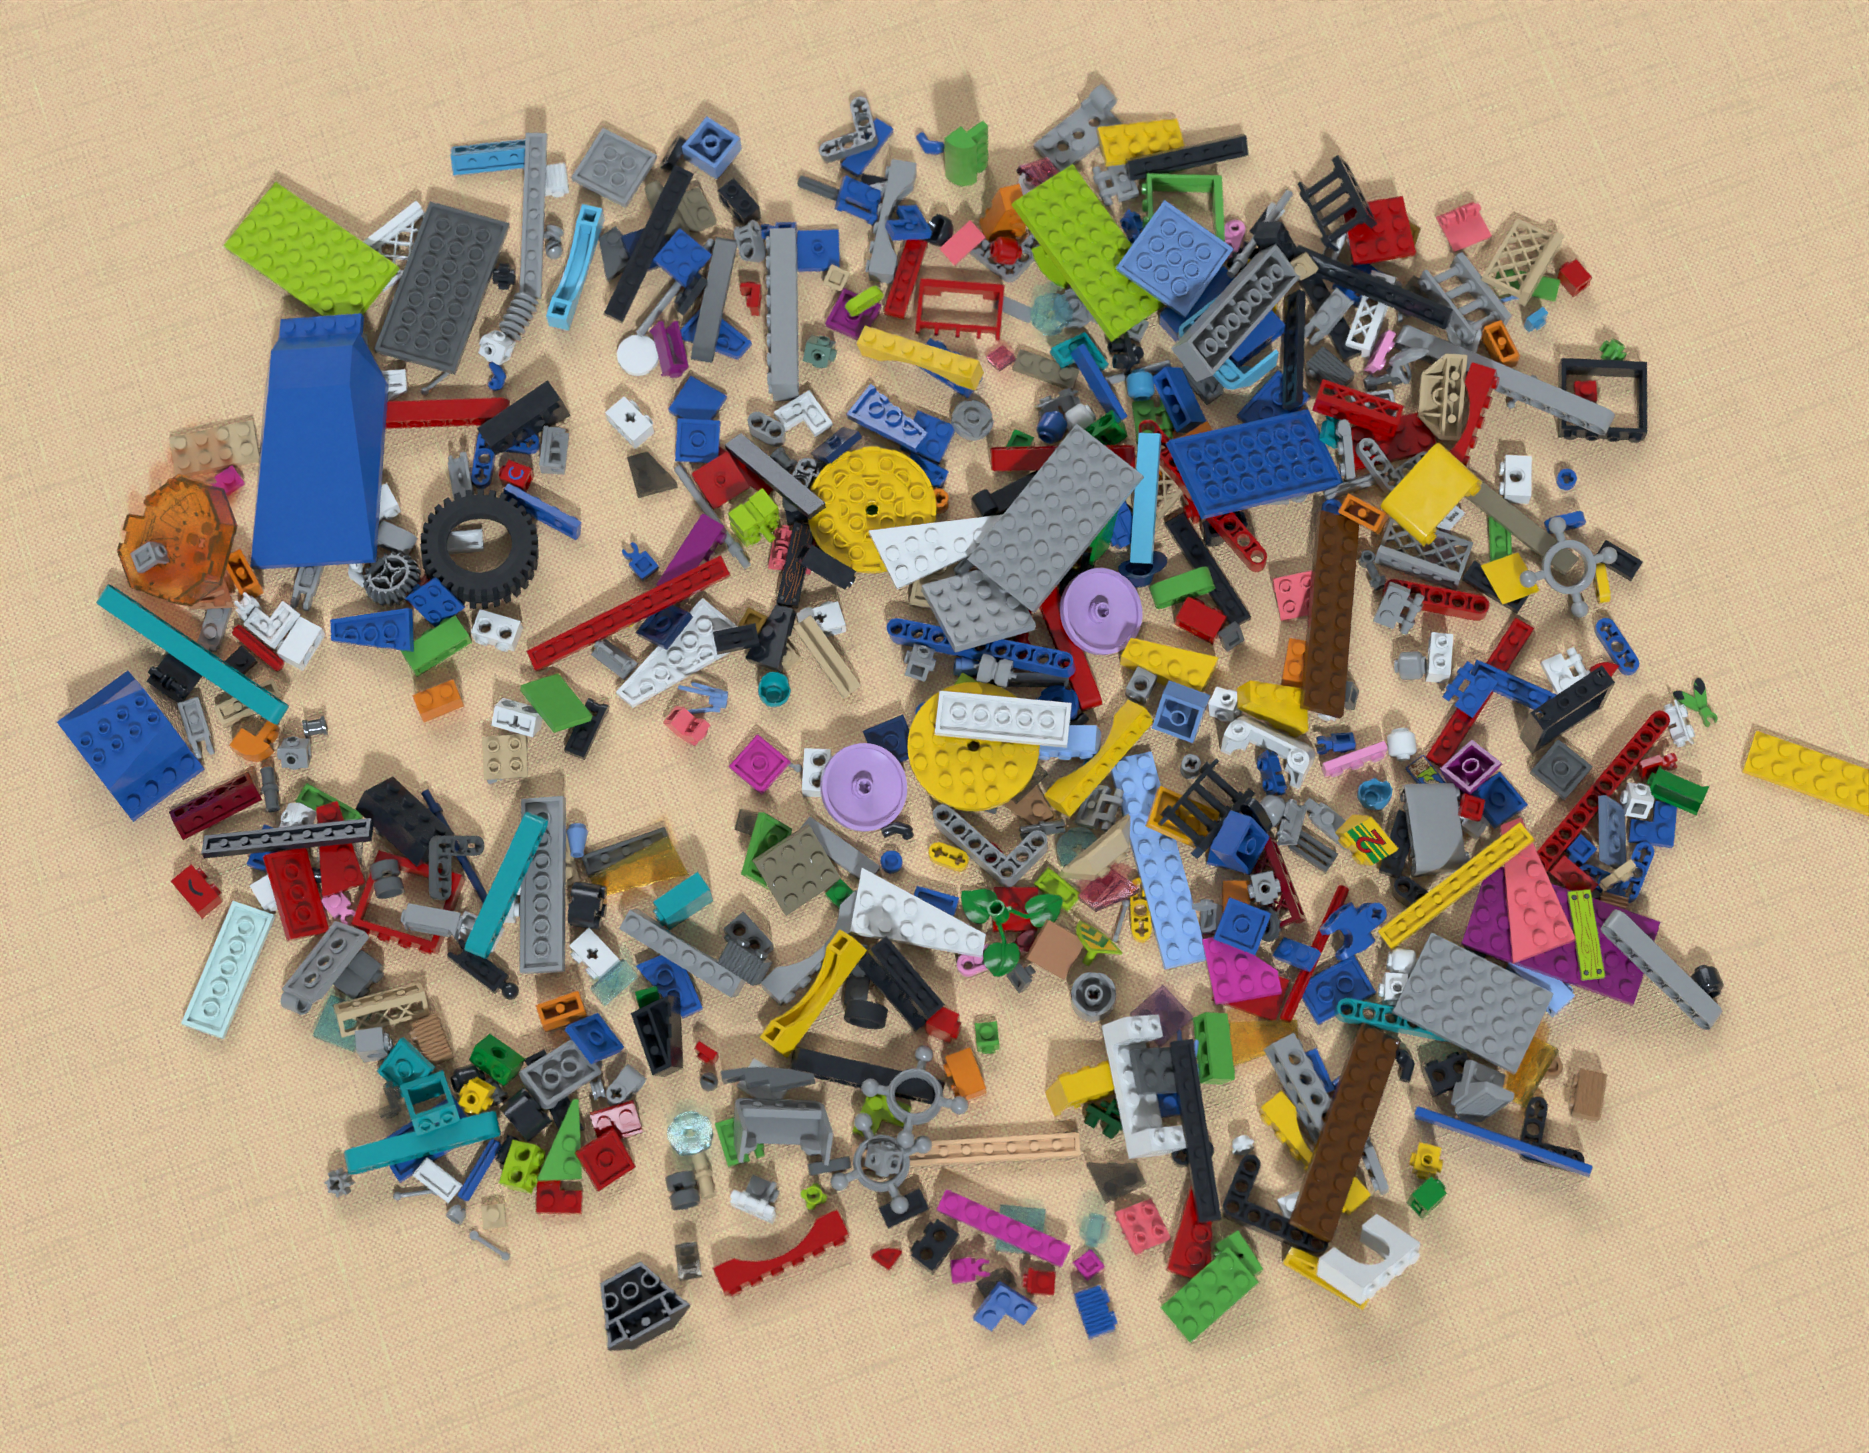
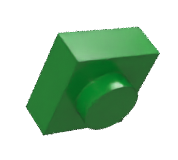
M1014 429L1006 447L1032 446L1034 437Z
M839 879L825 893V897L840 909V905L854 891L844 881Z
M657 986L635 991L639 1008H643L661 999Z

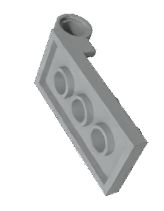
M1104 84L1097 86L1090 93L1089 97L1081 103L1079 109L1034 143V149L1058 173L1072 164L1076 165L1100 146L1096 133L1098 127L1122 124L1110 112L1118 99ZM1095 119L1098 120L1100 124L1096 127L1090 126L1088 122L1090 120ZM1075 132H1082L1084 137L1076 139L1073 134ZM1060 144H1066L1069 149L1060 151L1057 147Z
M335 921L282 988L284 991L281 996L282 1007L300 1015L308 1013L312 1003L323 998L369 939L367 933Z

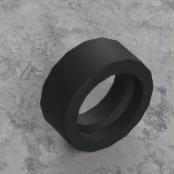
M849 1000L846 1004L844 1020L861 1028L882 1029L885 1028L888 1009L883 1005L870 1001Z

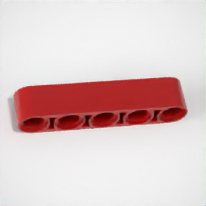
M1398 579L1388 580L1382 592L1383 598L1389 583L1393 582L1410 589V593L1424 596L1421 611L1473 621L1483 620L1490 607L1488 599L1481 595ZM1437 597L1441 602L1434 603L1430 598ZM1458 601L1462 604V607H1455L1452 602ZM1479 605L1483 608V611H1476L1473 606Z

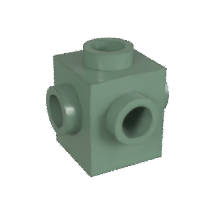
M811 335L806 342L803 361L811 363L817 368H827L836 359L837 350L834 349L836 342L826 336Z

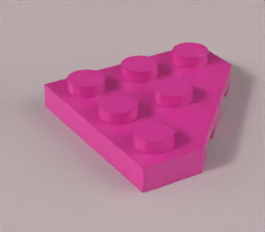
M1213 937L1202 939L1215 1006L1282 993L1278 971L1255 955L1214 940Z

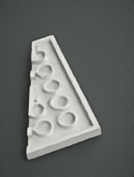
M702 598L689 612L693 618L668 650L658 646L616 691V694L632 708L636 707L729 654L717 655L713 632L738 626Z

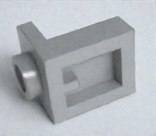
M149 541L130 553L138 573H144L158 563L167 564L169 562L167 550L162 543Z
M752 1175L745 1192L749 1193L750 1197L759 1201L761 1199L767 1201L768 1205H770L771 1202H776L780 1190H777L778 1185L776 1182H769Z

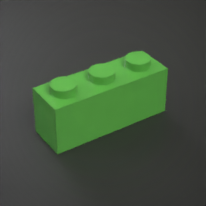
M455 615L452 618L444 619L439 626L426 630L421 635L422 637L415 641L413 640L414 652L400 651L416 677L471 644L472 641Z
M1205 1012L1193 1017L1195 1040H1199L1197 1062L1200 1084L1222 1085L1235 1080L1228 1014Z

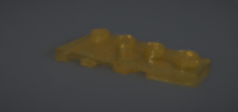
M667 835L590 876V880L593 884L607 886L608 896L627 891L628 889L647 886L651 883L686 876L689 873Z

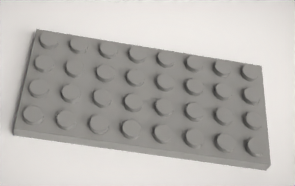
M1076 424L967 560L1035 613L1142 481L1144 476Z

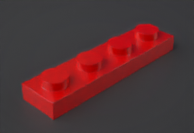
M918 239L906 240L884 309L885 315L905 319L928 242Z

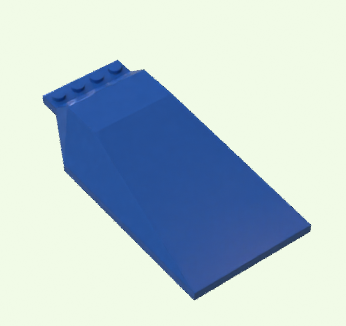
M361 313L280 319L279 339L271 350L264 394L250 564L253 570L376 562L389 384L363 338L364 316Z

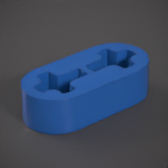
M1582 511L1555 516L1565 520L1566 528L1564 531L1579 528L1586 524ZM1553 517L1544 521V525L1548 534H1554L1549 529V521Z

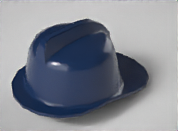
M1154 551L1153 564L1131 563L1130 560H1127L1119 565L1118 571L1135 588L1146 587L1152 582L1154 574L1166 566L1167 557L1159 551Z

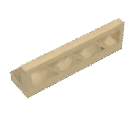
M811 615L793 627L843 699L861 687L858 680Z
M420 982L333 1005L342 1038L354 1035L356 1030L385 1027L429 1015L425 991ZM421 1001L422 1010L413 1012L408 1009L413 1002ZM397 1007L401 1009L400 1013L395 1017L386 1015L391 1008ZM376 1013L379 1015L375 1022L369 1023L365 1021L368 1014ZM354 1019L357 1021L353 1028L344 1029V1020Z

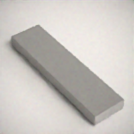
M809 816L802 825L803 827L808 824L812 828L829 859L859 880L862 868L875 875L880 870V866L812 817Z

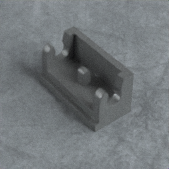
M1185 366L1182 367L1190 387L1206 405H1209L1223 394L1224 387L1213 375L1196 382Z

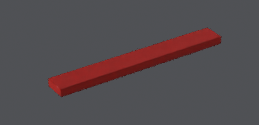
M1515 617L1486 664L1507 672L1534 628ZM1494 692L1490 693L1474 718H1471L1457 708L1428 752L1426 759L1440 768L1453 757Z

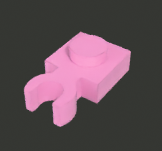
M342 892L321 900L324 908L334 919L341 916V922L350 926L346 919L349 916L354 917L355 911L348 910L352 904Z

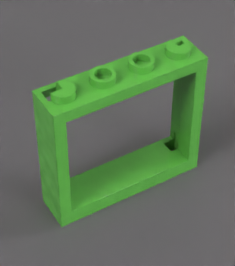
M1147 174L1146 182L1142 183L1141 189L1142 195H1145V199L1142 201V212H1146V217H1143V229L1153 217V191L1212 193L1213 234L1225 242L1222 175Z

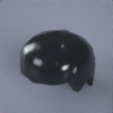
M936 214L928 223L932 231L931 237L924 240L933 246L941 247L953 236L954 226L951 219L941 214Z

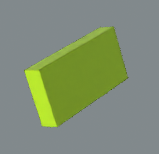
M1049 867L1034 882V886L1038 887L1044 894L1061 896L1063 898L1061 908L1066 912H1069L1082 897L1079 891Z

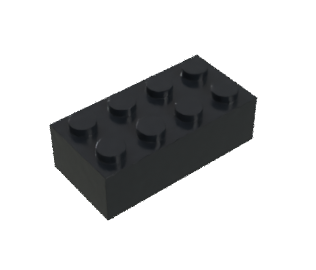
M393 776L364 791L356 807V810L365 819L371 818L374 822V827L416 867L429 861V842L432 837L454 836V833ZM439 843V848H446V843Z

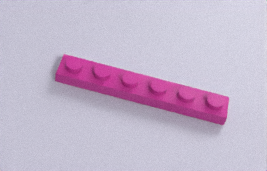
M948 1189L945 1190L937 1207V1211L1061 1268L1071 1249L1069 1244Z

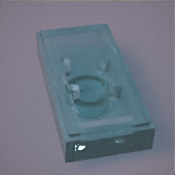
M622 959L589 989L600 1003L606 1006L638 976L629 964Z

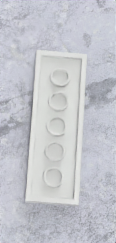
M940 691L935 735L1067 748L1071 703Z

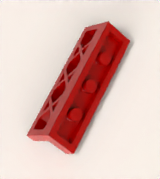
M1322 379L1312 411L1339 420L1346 419L1351 424L1394 437L1404 405ZM1324 387L1333 390L1335 395L1323 394ZM1344 396H1353L1356 401L1352 403L1347 402ZM1364 403H1374L1376 408L1369 409L1365 406ZM1392 409L1398 412L1396 417L1387 415L1385 410Z

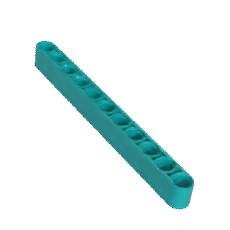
M109 584L106 585L96 602L99 606L266 720L276 725L280 723L289 708L287 703L119 589Z

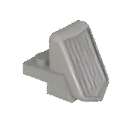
M1466 1060L1462 1081L1455 1083L1451 1105L1455 1106V1112L1461 1121L1482 1122L1514 1099L1515 1093L1503 1088L1505 1074L1473 1060Z

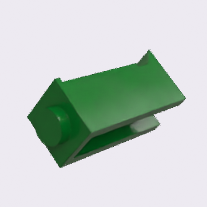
M1659 766L1656 774L1651 773L1647 785L1650 786L1651 795L1654 798L1696 816L1709 789V786H1700L1661 769V766Z

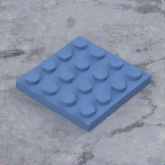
M1164 200L1115 270L1185 318L1234 248Z

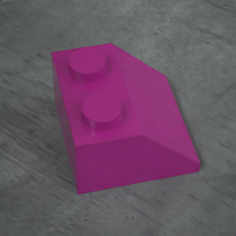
M1471 740L1444 764L1440 770L1446 783H1454L1455 787H1459L1460 794H1471L1502 766V762Z

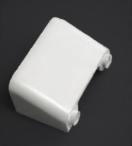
M1242 715L1229 724L1223 735L1221 752L1230 756L1237 749L1245 751L1249 742L1269 752L1274 751L1276 755L1287 760L1284 771L1290 774L1291 780L1289 785L1300 789L1315 759L1313 747L1248 715Z

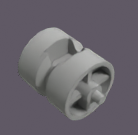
M983 654L981 662L974 664L973 667L978 671V682L987 683L993 679L998 687L1006 689L1010 679L1017 677V674H1014L1012 671L1014 661L1003 659L997 663L996 659L988 654Z

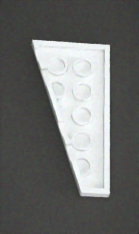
M1003 515L869 530L868 533L896 590L970 556Z
M862 868L850 934L883 939L887 936L892 942L982 958L986 934Z

